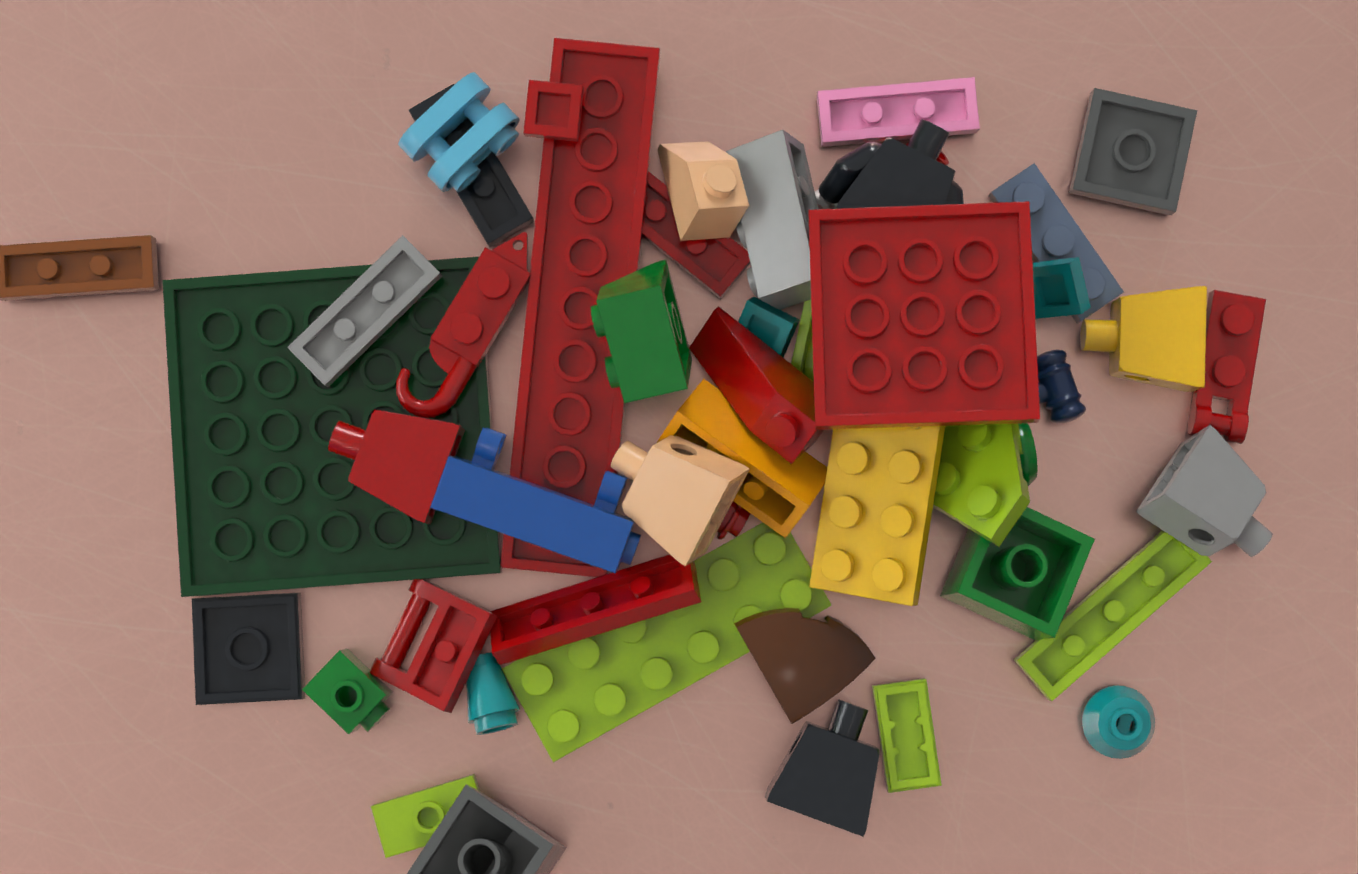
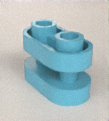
M475 72L466 75L449 89L406 130L398 142V146L414 162L422 159L427 154L436 161L430 168L427 176L442 192H446L451 188H454L457 192L465 189L479 175L481 170L477 165L491 152L496 156L502 154L519 136L515 128L520 119L505 103H501L491 110L483 104L491 89ZM468 118L474 126L450 146L444 139Z

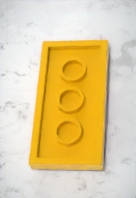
M945 426L833 429L809 587L907 606L918 605Z

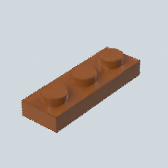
M152 235L0 245L1 301L159 290L156 238Z

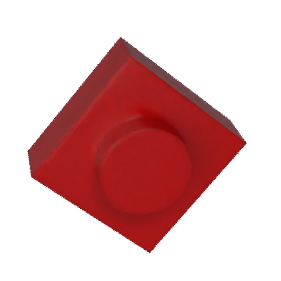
M529 80L523 134L526 137L578 142L584 93L583 85Z

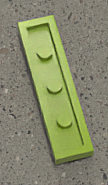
M1162 530L1064 615L1055 638L1034 641L1014 661L1049 701H1053L1212 561L1208 556L1200 555Z

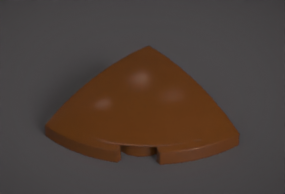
M798 608L774 609L754 614L734 624L791 724H793L842 691L876 658L856 632L829 615L825 617L827 622L804 618Z

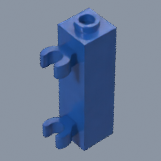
M484 427L480 433L472 461L458 456H448L430 508L612 573L618 571L621 562L631 565L641 534L632 532L635 522L631 518L615 513L628 478L606 471L595 504L592 505L494 470L507 435Z

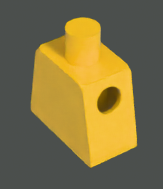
M1207 286L1119 297L1111 303L1110 320L1083 319L1080 332L1081 350L1109 352V374L1113 377L1183 392H1193L1204 388Z

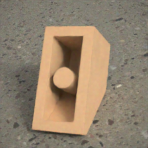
M709 141L660 144L657 151L680 241L730 238L749 207L737 159Z

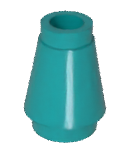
M480 654L466 682L468 723L474 724L476 735H485L518 725L515 713L520 711V708L501 666L493 654Z

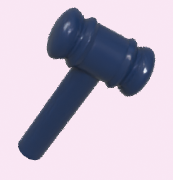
M1050 350L1037 356L1039 404L1046 402V408L1051 410L1050 420L1053 423L1073 421L1082 416L1086 411L1085 405L1080 402L1082 394L1078 392L1070 370L1071 365L1066 363L1067 355L1063 350Z

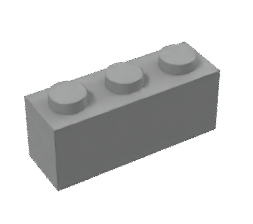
M780 130L726 151V153L737 159L749 202L748 209L736 227L741 243L748 250L751 267L747 270L748 283L753 294L758 299L779 310L811 299L808 210L818 209L804 144L786 131Z

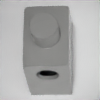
M1211 425L1179 445L1136 511L1140 516L1203 556H1211L1235 543L1246 554L1253 557L1265 548L1273 535L1271 531L1252 516L1266 494L1265 485Z

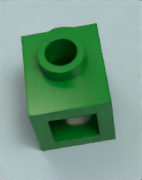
M349 649L339 650L302 689L347 734L357 731L361 726L369 732L390 710L384 702L393 693L378 677L369 673L370 669Z

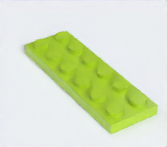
M762 522L696 559L695 566L701 597L700 603L516 660L502 668L552 761H557L750 652L734 623L760 612L784 608H798L804 618H811L832 606L824 590L809 587L812 569L791 532L784 538Z

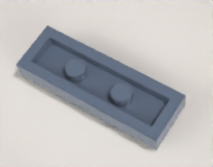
M1035 163L988 195L993 203L1030 201L1032 260L1034 262L1074 257L1080 258L1091 308L1083 314L1071 315L1077 324L1124 293Z

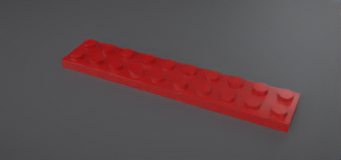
M554 38L549 82L583 85L584 93L579 141L545 138L543 141L510 475L594 505L605 472L610 471L618 474L616 470L611 468V462L621 447L625 403L620 387L612 389L605 367V357L611 356L606 336L598 338L591 317V306L597 305L596 300L602 286L639 269L660 48ZM503 535L500 568L588 577H600L608 574L607 570L509 535Z

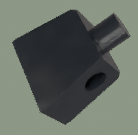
M838 699L828 728L806 721L768 786L765 794L766 801L864 837L880 749L876 746L858 740L868 710Z

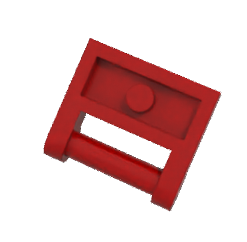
M415 579L408 589L412 592L410 600L382 658H375L369 673L444 712L452 713L498 616L430 581ZM431 603L438 605L436 613L406 672L401 668V665Z

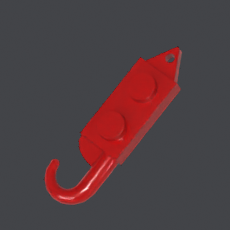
M522 232L492 250L484 248L431 336L429 345L431 356L437 365L448 373L435 396L424 401L416 399L408 388L410 370L403 368L400 371L396 380V395L400 404L409 413L421 418H434L446 413L456 403L475 369L481 364L529 284L531 274L528 272V235L526 232ZM515 243H523V248L521 250H515Z

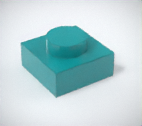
M1079 257L1033 262L1035 319L1079 315L1091 308Z
M752 297L747 300L738 322L784 358L800 320L756 297Z

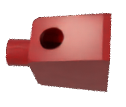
M374 410L366 430L338 421L332 432L328 451L355 460L348 478L350 483L413 519L431 525L436 509L430 507L448 456H456L465 429L450 422Z

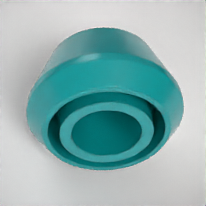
M1109 686L1096 692L1087 702L1083 711L1082 727L1087 741L1096 751L1110 758L1123 759L1140 753L1149 744L1155 730V715L1149 701L1137 690L1126 686Z

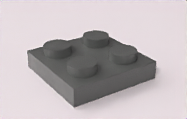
M1094 88L1089 97L1069 193L1173 215L1177 210L1197 110Z

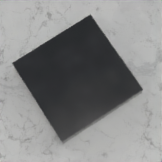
M301 593L192 598L196 705L305 699V692L302 690L305 687Z

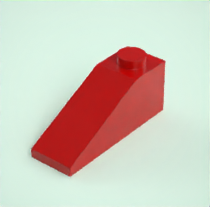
M718 306L714 309L689 349L747 428L790 464H793L817 441L824 431L815 430L814 382Z

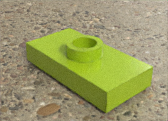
M921 678L872 685L887 792L893 793L942 786L927 680Z
M475 774L372 805L371 809L385 858L424 847L466 784L480 792Z

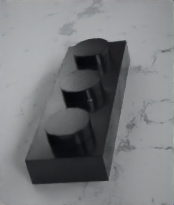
M454 84L410 108L409 113L413 120L416 121ZM467 118L444 140L452 146L474 124ZM493 152L477 165L481 171L475 180L465 189L457 192L489 248L534 222V218L498 157Z

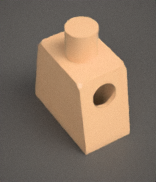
M672 435L654 444L648 453L627 440L618 449L611 462V468L633 481L622 503L623 512L684 566L707 551L750 468L737 461Z

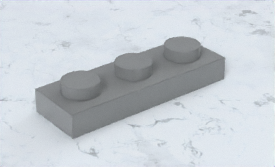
M402 235L287 348L326 387H329L427 292L442 275Z

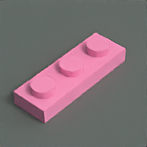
M975 77L817 92L821 147L883 142L887 137L895 140L911 139L922 119L946 130L950 134L949 136L974 134L980 129Z

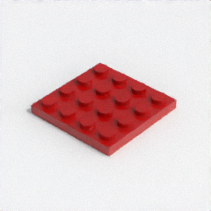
M1030 201L808 210L815 430L1039 422L1040 405Z

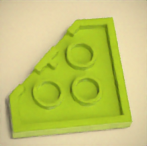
M1018 423L945 426L933 508L999 547L1030 503L1028 484L1023 478L1020 454H1023Z

